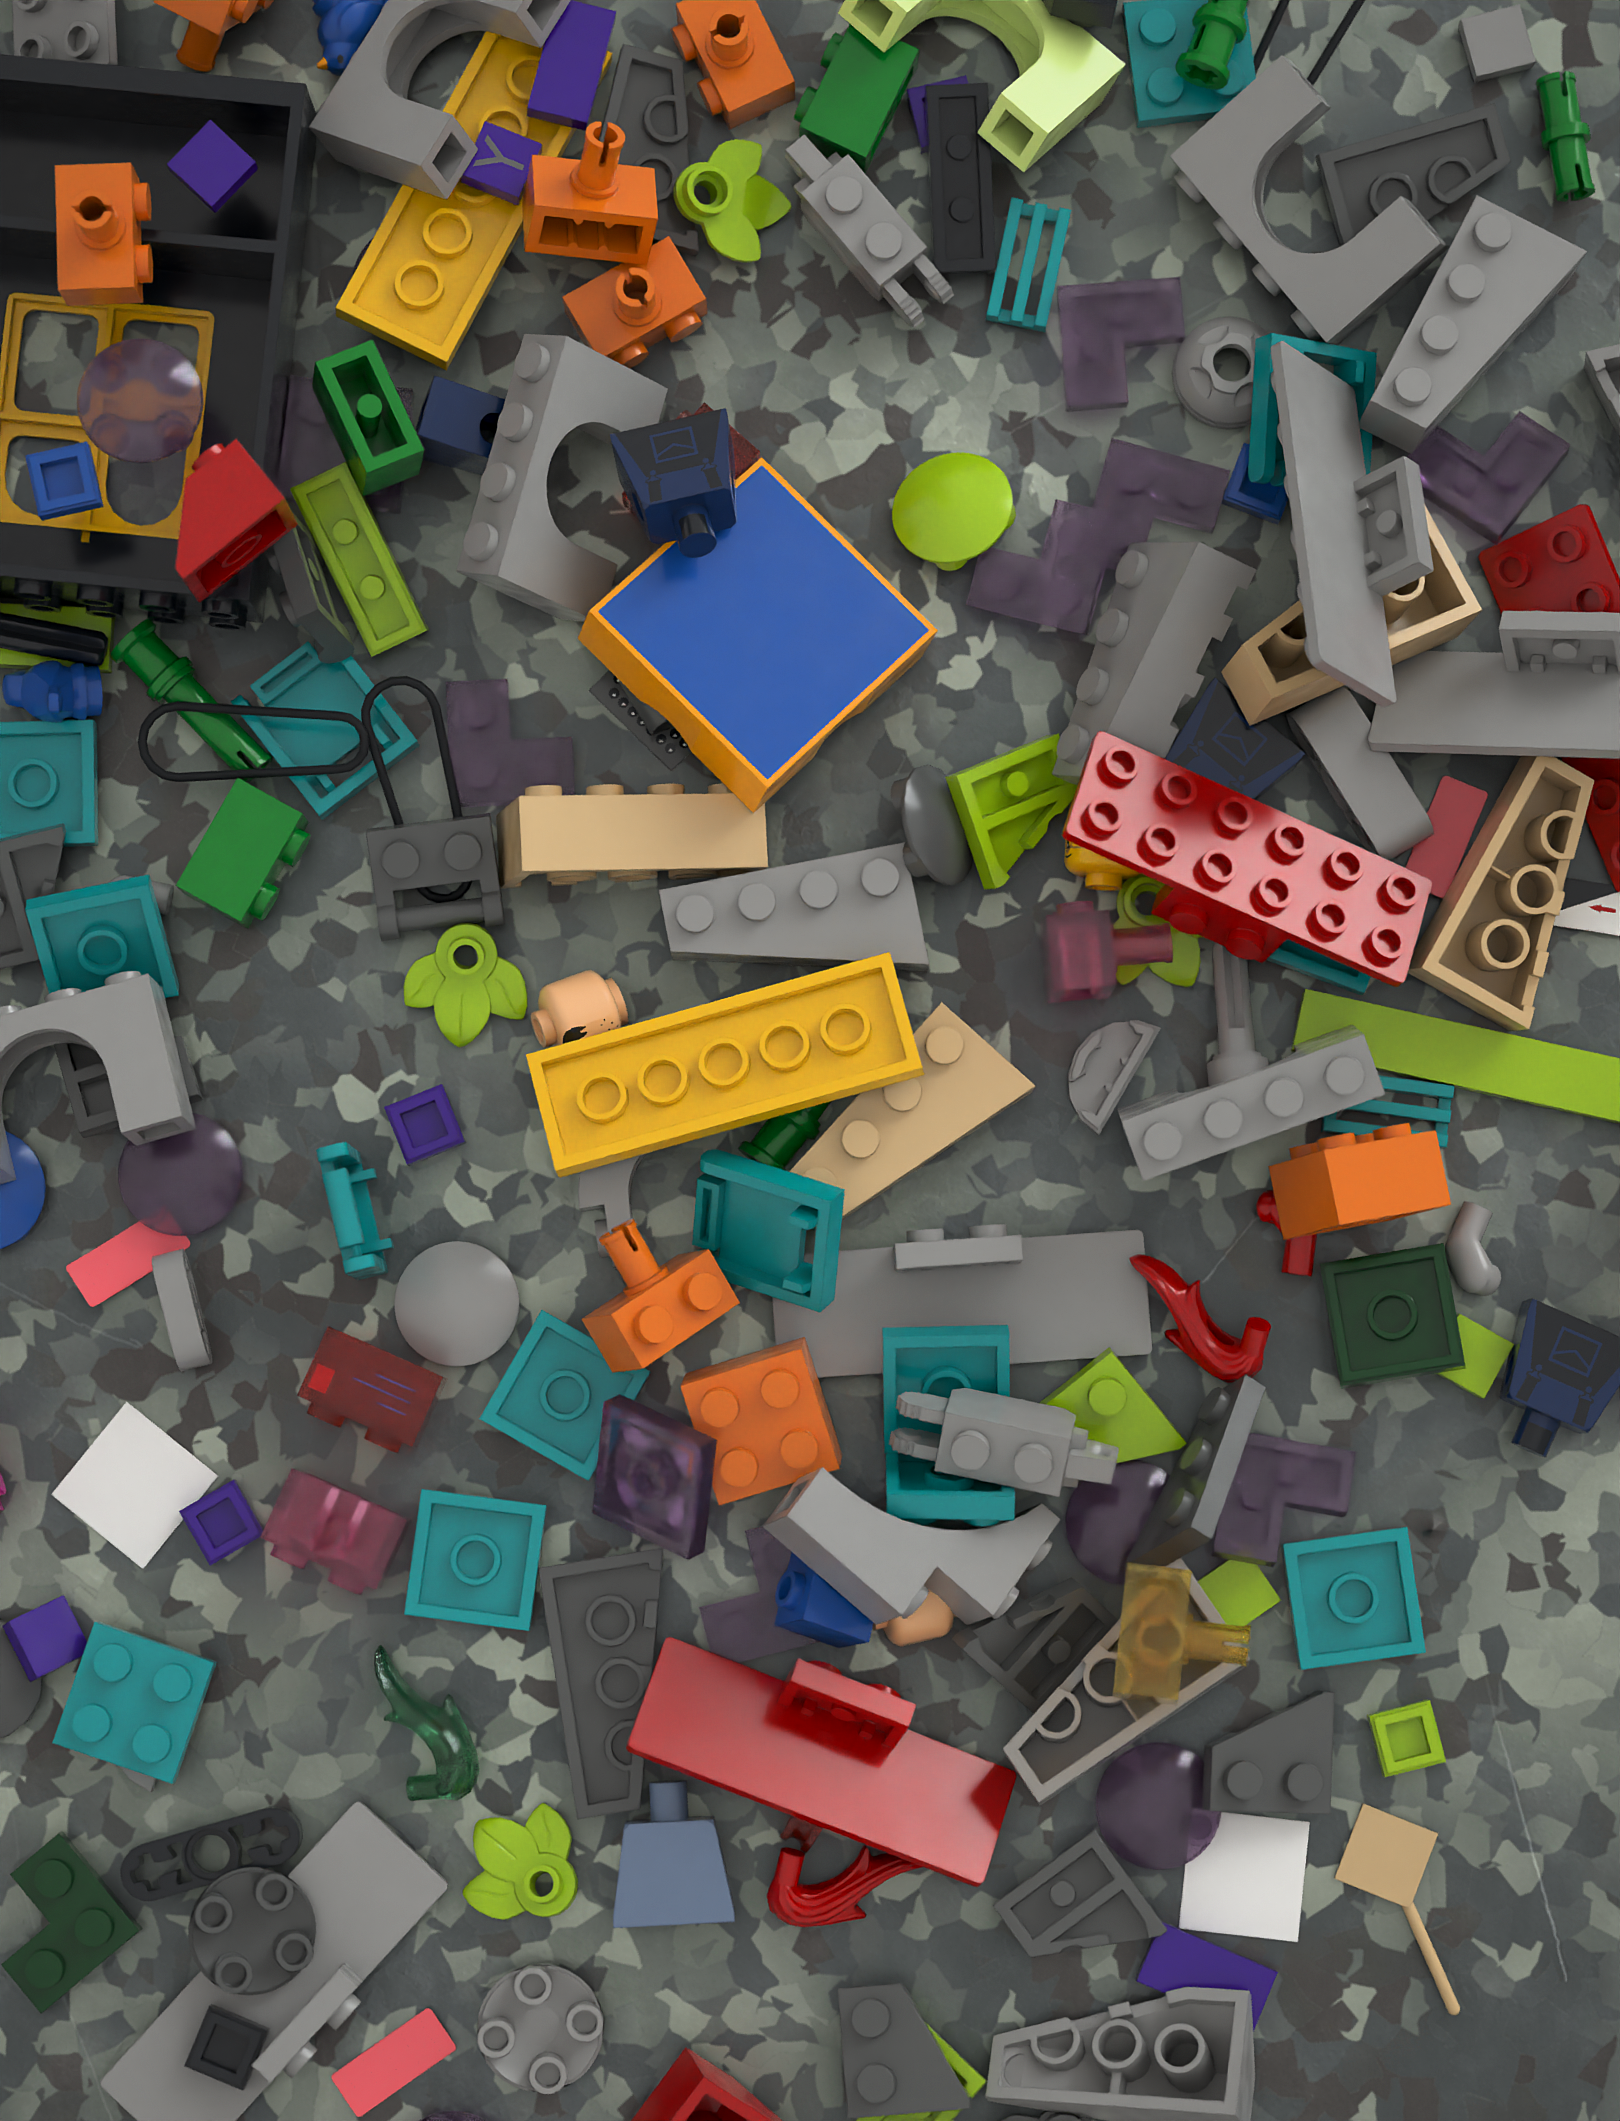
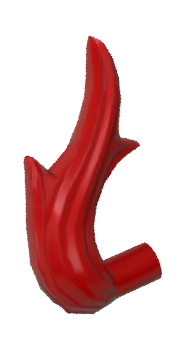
M1137 1254L1129 1258L1131 1265L1158 1292L1177 1324L1178 1329L1166 1330L1164 1332L1165 1337L1212 1376L1227 1383H1232L1245 1374L1253 1378L1262 1369L1264 1350L1271 1329V1324L1267 1320L1260 1317H1250L1247 1319L1242 1339L1231 1336L1224 1332L1206 1311L1200 1294V1280L1190 1285L1173 1268L1151 1256Z
M863 1845L856 1859L843 1872L820 1883L802 1884L798 1883L805 1854L794 1848L783 1847L780 1850L774 1877L767 1892L769 1910L786 1924L798 1927L823 1926L863 1919L866 1917V1913L857 1904L865 1895L886 1880L900 1873L922 1868V1866L889 1853L871 1856L868 1847Z

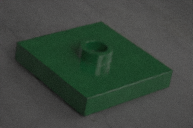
M1444 1243L1320 1263L1341 1389L1466 1369Z

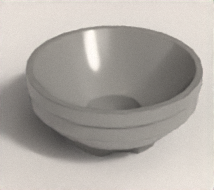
M1232 316L1214 318L1192 330L1180 344L1174 358L1172 370L1174 390L1179 402L1186 411L1199 422L1214 428L1235 429L1250 425L1256 338L1269 333L1257 323L1245 318ZM1226 348L1241 350L1249 360V373L1238 381L1231 382L1218 376L1213 366V359L1218 352Z

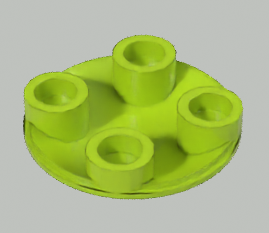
M960 452L934 457L916 467L900 485L892 507L893 526L904 547L915 556L933 562L937 567L946 571L958 570L969 559L988 550L997 542L1004 531L1014 523L1016 517L1012 490L1000 468L982 456Z

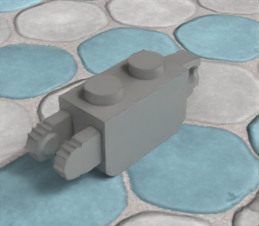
M805 134L785 150V160L801 179L793 186L794 191L801 199V211L812 227L872 297L878 301L885 298L910 327L915 328L925 319L918 303L900 285L904 280L914 273L927 292L934 299L938 300L939 303L944 304L954 296L948 282L926 257L927 246L849 154L842 158L835 152L826 159Z
M969 1388L953 1389L950 1398L913 1391H905V1393L898 1395L896 1409L900 1412L899 1414H903L911 1419L914 1418L920 1421L943 1425L941 1434L898 1427L895 1431H891L889 1445L892 1446L893 1451L895 1450L898 1453L936 1461L934 1471L1057 1497L1060 1496L1062 1486L1078 1487L1079 1480L1111 1484L1113 1481L1119 1452L1118 1447L1087 1439L1089 1431L1075 1427L1076 1415L1065 1408Z

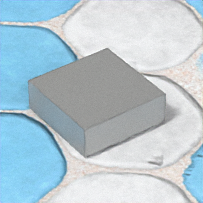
M1520 4L1460 20L1458 27L1474 83L1533 68L1536 61Z

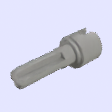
M1218 943L1214 944L1212 950L1218 1026V1055H1215L1213 1060L1207 1063L1208 1086L1242 1076L1269 1065L1268 1058L1263 1057L1262 1053L1257 1052L1255 1048L1247 959L1232 955L1226 947Z

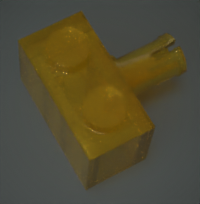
M1127 1563L1113 1697L1177 1705L1182 1664L1188 1665L1189 1659L1239 1664L1242 1667L1247 1666L1249 1648L1223 1645L1222 1642L1248 1645L1251 1625L1239 1626L1193 1620V1614L1187 1613L1192 1570Z

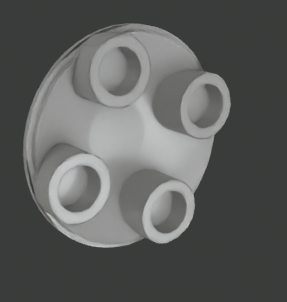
M469 1242L441 1243L420 1253L404 1270L395 1293V1316L405 1340L424 1358L446 1366L472 1365L494 1355L511 1336L520 1315L518 1288L509 1268L490 1250Z
M534 1964L520 1967L503 1976L493 1985L484 1998L477 2021L478 2045L485 2061L494 2073L514 2087L542 2094L558 2092L585 2074L597 2058L604 2034L602 2010L592 1989L573 1972L549 1964Z

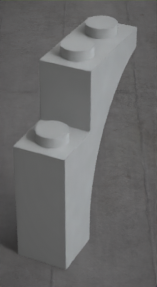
M821 1467L795 1481L763 1527L876 1625L899 1616L903 1619L908 1618L924 1602L929 1590L939 1596L949 1606L955 1616L966 1625L989 1617L998 1619L1012 1606L1019 1595V1590L1015 1587V1584L1025 1570L1031 1571L1049 1553L1053 1543L1048 1537L1061 1519L1041 1503L1016 1513L1014 1520H1005L999 1525L988 1528L943 1530L925 1527L901 1520L879 1510L858 1497Z

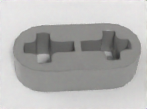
M184 1249L153 1256L154 1278L173 1354L180 1371L212 1364L210 1342L192 1270Z

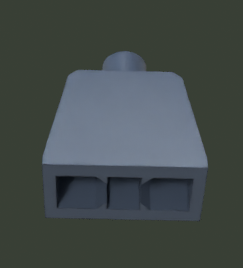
M687 1780L649 1782L651 1819L626 1820L624 1824L613 1913V1928L734 1922L735 1906L715 1817H688Z

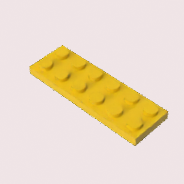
M487 31L443 109V112L452 114L474 144L484 122L487 121L541 143L542 156L561 158L576 131V128L527 116V106L543 46L538 48ZM607 51L599 86L612 64L613 53ZM461 178L447 200L402 184L335 307L336 317L447 370L523 229V196L519 205H515L461 183Z
M890 952L526 1054L554 1168L559 1178L924 1075Z

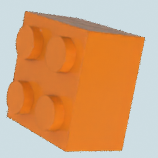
M1410 1123L1375 1129L1372 1130L1373 1133L1355 1136L1354 1133L1340 1134L1318 1139L1316 1143L1289 1148L1291 1160L1268 1166L1283 1240L1392 1221L1451 1205L1436 1130L1412 1134Z
M805 1337L685 1374L680 1387L718 1505L795 1483L798 1478L821 1467L828 1472L840 1469L843 1454Z

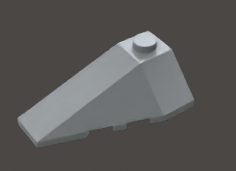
M1183 1987L1165 1992L1166 1997L1135 2005H1130L1128 2001L1108 2006L1109 2011L1071 2021L1065 2017L993 2035L985 2097L991 2102L1057 2113H1068L1105 2121H1251L1255 2085L1251 1993L1247 1990Z

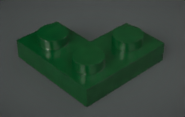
M63 1831L58 1833L10 1874L50 1924L1 1965L42 2014L143 1929Z

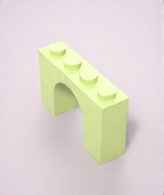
M845 0L838 12L840 16L884 53L918 24L939 16L969 20L984 27L1000 39L1013 55L1020 77L1000 94L977 133L1023 173L1102 103L1126 65L1081 26L1075 25L1065 18L1051 16L1043 0Z

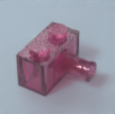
M1076 901L1056 905V912L1052 913L1053 915H1046L1040 929L1047 1004L1109 998L1117 985L1115 974L1117 973V966L1173 962L1172 936L1169 923L1156 926L1114 929L1113 923H1110L1109 910L1094 911L1093 901Z
M292 1468L260 1538L274 1544L270 1555L301 1569H305L308 1560H311L331 1569L327 1579L329 1582L355 1594L362 1595L366 1586L375 1590L381 1589L412 1519L299 1468Z

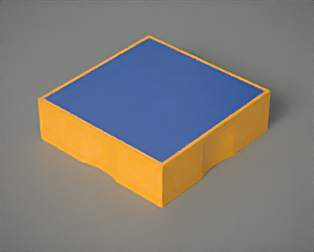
M762 457L736 479L737 523L732 528L714 532L717 544L712 552L702 557L691 558L684 556L680 552L677 540L664 543L589 610L578 636V640L640 701L658 711L676 728L691 752L753 813L814 758L822 743L836 728L866 710L921 659L938 631Z

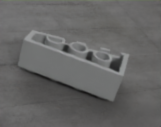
M1477 195L1359 421L1360 428L1412 454L1460 402L1475 382L1492 367L1515 338L1531 324L1555 294H1558L1571 280L1587 251Z
M1201 542L1129 543L1127 552L1119 561L1115 577L1117 582L1107 611L1102 615L1097 625V641L1088 668L1084 671L1077 684V701L1068 727L1061 734L1057 744L1058 757L1052 772L1053 776L1078 785L1091 741L1099 731L1109 733L1159 757L1166 758L1179 731V728L1172 719L1177 709L1183 707L1191 697L1195 698L1205 676L1198 673L1199 663L1212 637L1221 642L1223 641L1233 618L1225 615L1224 612L1237 586L1245 590L1248 589L1257 571L1256 569Z
M905 842L659 890L672 959L747 964L772 963L811 967V965L838 967L890 952L895 970L927 973L929 961L912 876L903 859Z
M1181 1558L1170 1563L1162 1570L1152 1584L1134 1601L1110 1631L1091 1649L1075 1670L1003 1748L1004 1754L1039 1806L1248 1666L1250 1658Z

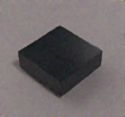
M211 2004L208 2007L184 2066L243 2091L254 2069L251 2065L258 2059L270 2028Z

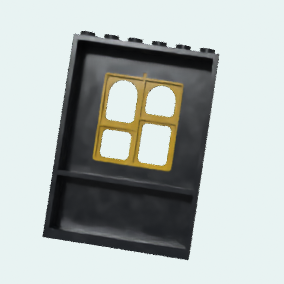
M0 54L1 598L24 600L25 608L42 612H61L62 603L86 606L85 613L103 618H122L123 610L148 612V620L165 624H184L185 615L209 618L210 626L226 630H245L247 621L263 623L270 564L265 551L200 603L192 595L176 571L175 566L185 479L195 472L192 469V464L207 449L218 443H222L226 447L237 439L278 489L316 146V135L309 128L316 116V112L305 83ZM209 120L244 150L258 166V170L216 213L178 180L166 165ZM132 163L140 183H149L151 221H141L142 245L150 244L153 281L152 283H143V303L67 306L58 291L55 165ZM32 311L86 315L94 317L98 321L99 328L90 406L88 411L81 416L23 411L15 405L23 322L25 316ZM137 320L189 325L198 330L199 342L194 386L190 393L177 396L127 391L120 387L118 378L123 334L128 323ZM123 416L183 422L188 428L183 485L178 505L167 518L155 524L139 526L124 521L114 513L107 499L106 484L113 425L118 418ZM24 436L75 441L78 443L88 442L91 447L104 507L43 521L38 515L24 512L13 503L7 491L6 469L11 441L17 437Z

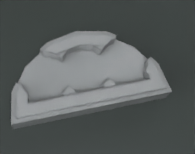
M1139 1020L1114 1022L1092 1032L1075 1051L1067 1074L1069 1100L1079 1121L1097 1137L1161 1029L1160 1027Z

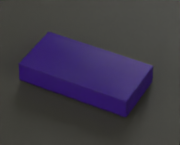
M570 0L544 42L527 106L528 117L586 131L616 20V11Z
M1162 1922L1168 1931L1160 1937L1151 1939L1135 1980L1163 1993L1183 1987L1250 1991L1254 2032L1278 1972Z

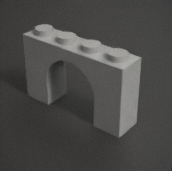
M388 0L361 45L352 55L349 64L329 96L320 106L309 128L336 161L447 200L478 151V148L452 114L407 99L410 80L417 66L440 43L458 34L471 31L492 32L541 48L570 0Z
M1281 55L1170 155L1181 169L1174 175V178L1194 202L1198 204L1205 198L1220 216L1213 222V225L1235 250H1238L1244 244L1259 263L1252 268V271L1265 288L1275 297L1283 291L1298 308L1290 316L1300 330L1312 341H1318L1322 337L1326 343L1338 345L1449 247L1411 201L1402 196L1395 200L1350 241L1331 251L1323 253L1297 252L1286 246L1276 236L1268 223L1263 202L1264 186L1269 170L1278 156L1331 109L1330 105L1291 60Z
M524 334L519 353L515 359V368L505 403L498 418L496 434L486 469L481 478L480 489L469 528L463 540V548L456 572L558 619L585 621L589 610L611 591L618 564L574 544L557 528L549 510L546 490L547 474L552 456L560 441L575 427L611 444L610 434L658 424L668 388L568 336Z
M138 971L121 972L104 980L105 986L85 992H81L78 988L58 990L45 996V1003L25 1009L18 1005L0 1007V1184L16 1180L2 1118V1097L6 1083L21 1061L33 1052L49 1045L73 1043L97 1051L106 1068L120 1131L136 1146L196 1129L163 988L149 974L141 975Z
M1349 1025L1293 1045L1295 1053L1242 1076L1185 1093H1178L1177 1089L1173 1088L1118 1108L1117 1110L1142 1180L1151 1179L1385 1095L1364 1034L1354 1025Z

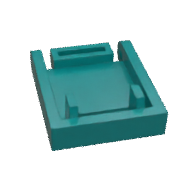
M1276 333L1256 338L1248 477L1251 482L1259 484L1270 482L1272 486L1284 488V478L1286 476L1283 446L1277 434V426L1280 423L1277 397L1271 384V373L1273 372L1271 346L1284 341L1314 362L1333 365V374L1352 386L1355 391L1359 421L1375 392L1377 353ZM1360 428L1367 475L1371 471L1372 434Z
M307 641L252 683L250 688L265 707L340 711L350 713L362 722L361 709L365 697L375 685L352 656L337 663H323L319 660L317 651ZM380 693L373 702L370 716L376 740L384 749L381 756L387 771L419 747L420 744ZM241 695L231 701L232 705L252 706ZM241 715L280 767L335 765L360 746L358 732L347 722ZM371 760L337 787L326 774L288 777L321 820H323L379 776L374 761Z
M347 1142L316 1149L335 1234L343 1258L342 1263L345 1274L361 1280L388 1273L383 1251L394 1248L391 1238L380 1239L367 1181L377 1179L376 1169L364 1170L360 1152Z
M718 1149L705 1151L700 1157V1170L704 1174L697 1179L692 1245L703 1248L697 1251L705 1249L711 1251L729 1283L821 1312L835 1299L845 1189ZM816 1227L813 1264L804 1262L806 1230Z

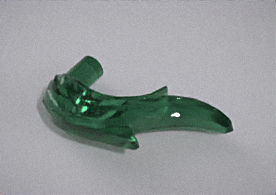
M379 1645L374 1656L375 1673L382 1692L392 1706V1711L384 1717V1721L400 1723L413 1730L425 1741L433 1754L436 1764V1774L408 1777L406 1791L409 1800L461 1799L472 1791V1788L477 1783L480 1770L476 1748L453 1697L448 1694L442 1707L427 1702L405 1682L395 1668L385 1648Z

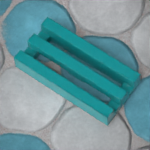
M1011 197L986 320L1041 332L1046 331L1071 214L1070 209L1059 207V210L1049 209L1047 204L1035 202V205L1023 203V199ZM1020 218L1032 221L1013 310L1010 311L1001 309L1018 224ZM1046 223L1056 226L1037 315L1034 316L1024 312L1043 224Z
M1379 1076L1385 1092L1436 1098L1437 1107L1430 1108L1371 1099L1344 1109L1435 1122L1434 1130L1437 1133L1440 1149H1445L1448 1143L1447 1131L1451 1119L1452 1110H1450L1455 1086ZM1337 1112L1323 1117L1321 1132L1338 1135L1354 1133L1355 1136L1373 1133L1372 1130L1387 1126L1336 1120ZM1411 1130V1131H1412V1134L1422 1133V1132H1423V1131Z

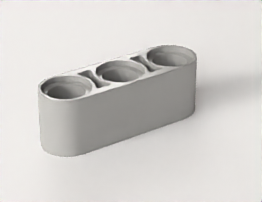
M1346 686L1309 700L1286 714L1288 724L1295 738L1365 850L1390 861L1434 834L1432 823L1390 753L1372 751L1370 749L1368 736L1371 723Z

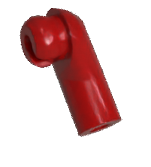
M1266 1190L1257 1200V1215L1262 1222L1273 1223L1282 1233L1274 1191ZM1317 1234L1285 1240L1281 1273L1312 1277Z

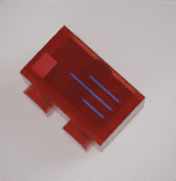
M328 1326L297 1396L311 1402L306 1412L307 1414L339 1428L342 1427L345 1418H349L368 1427L364 1439L398 1453L403 1443L412 1447H418L448 1378Z

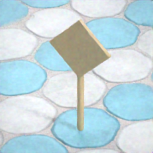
M1363 1803L1334 1879L1402 1906L1448 2012L1451 2015H1457L1460 2012V2006L1413 1902L1438 1833Z

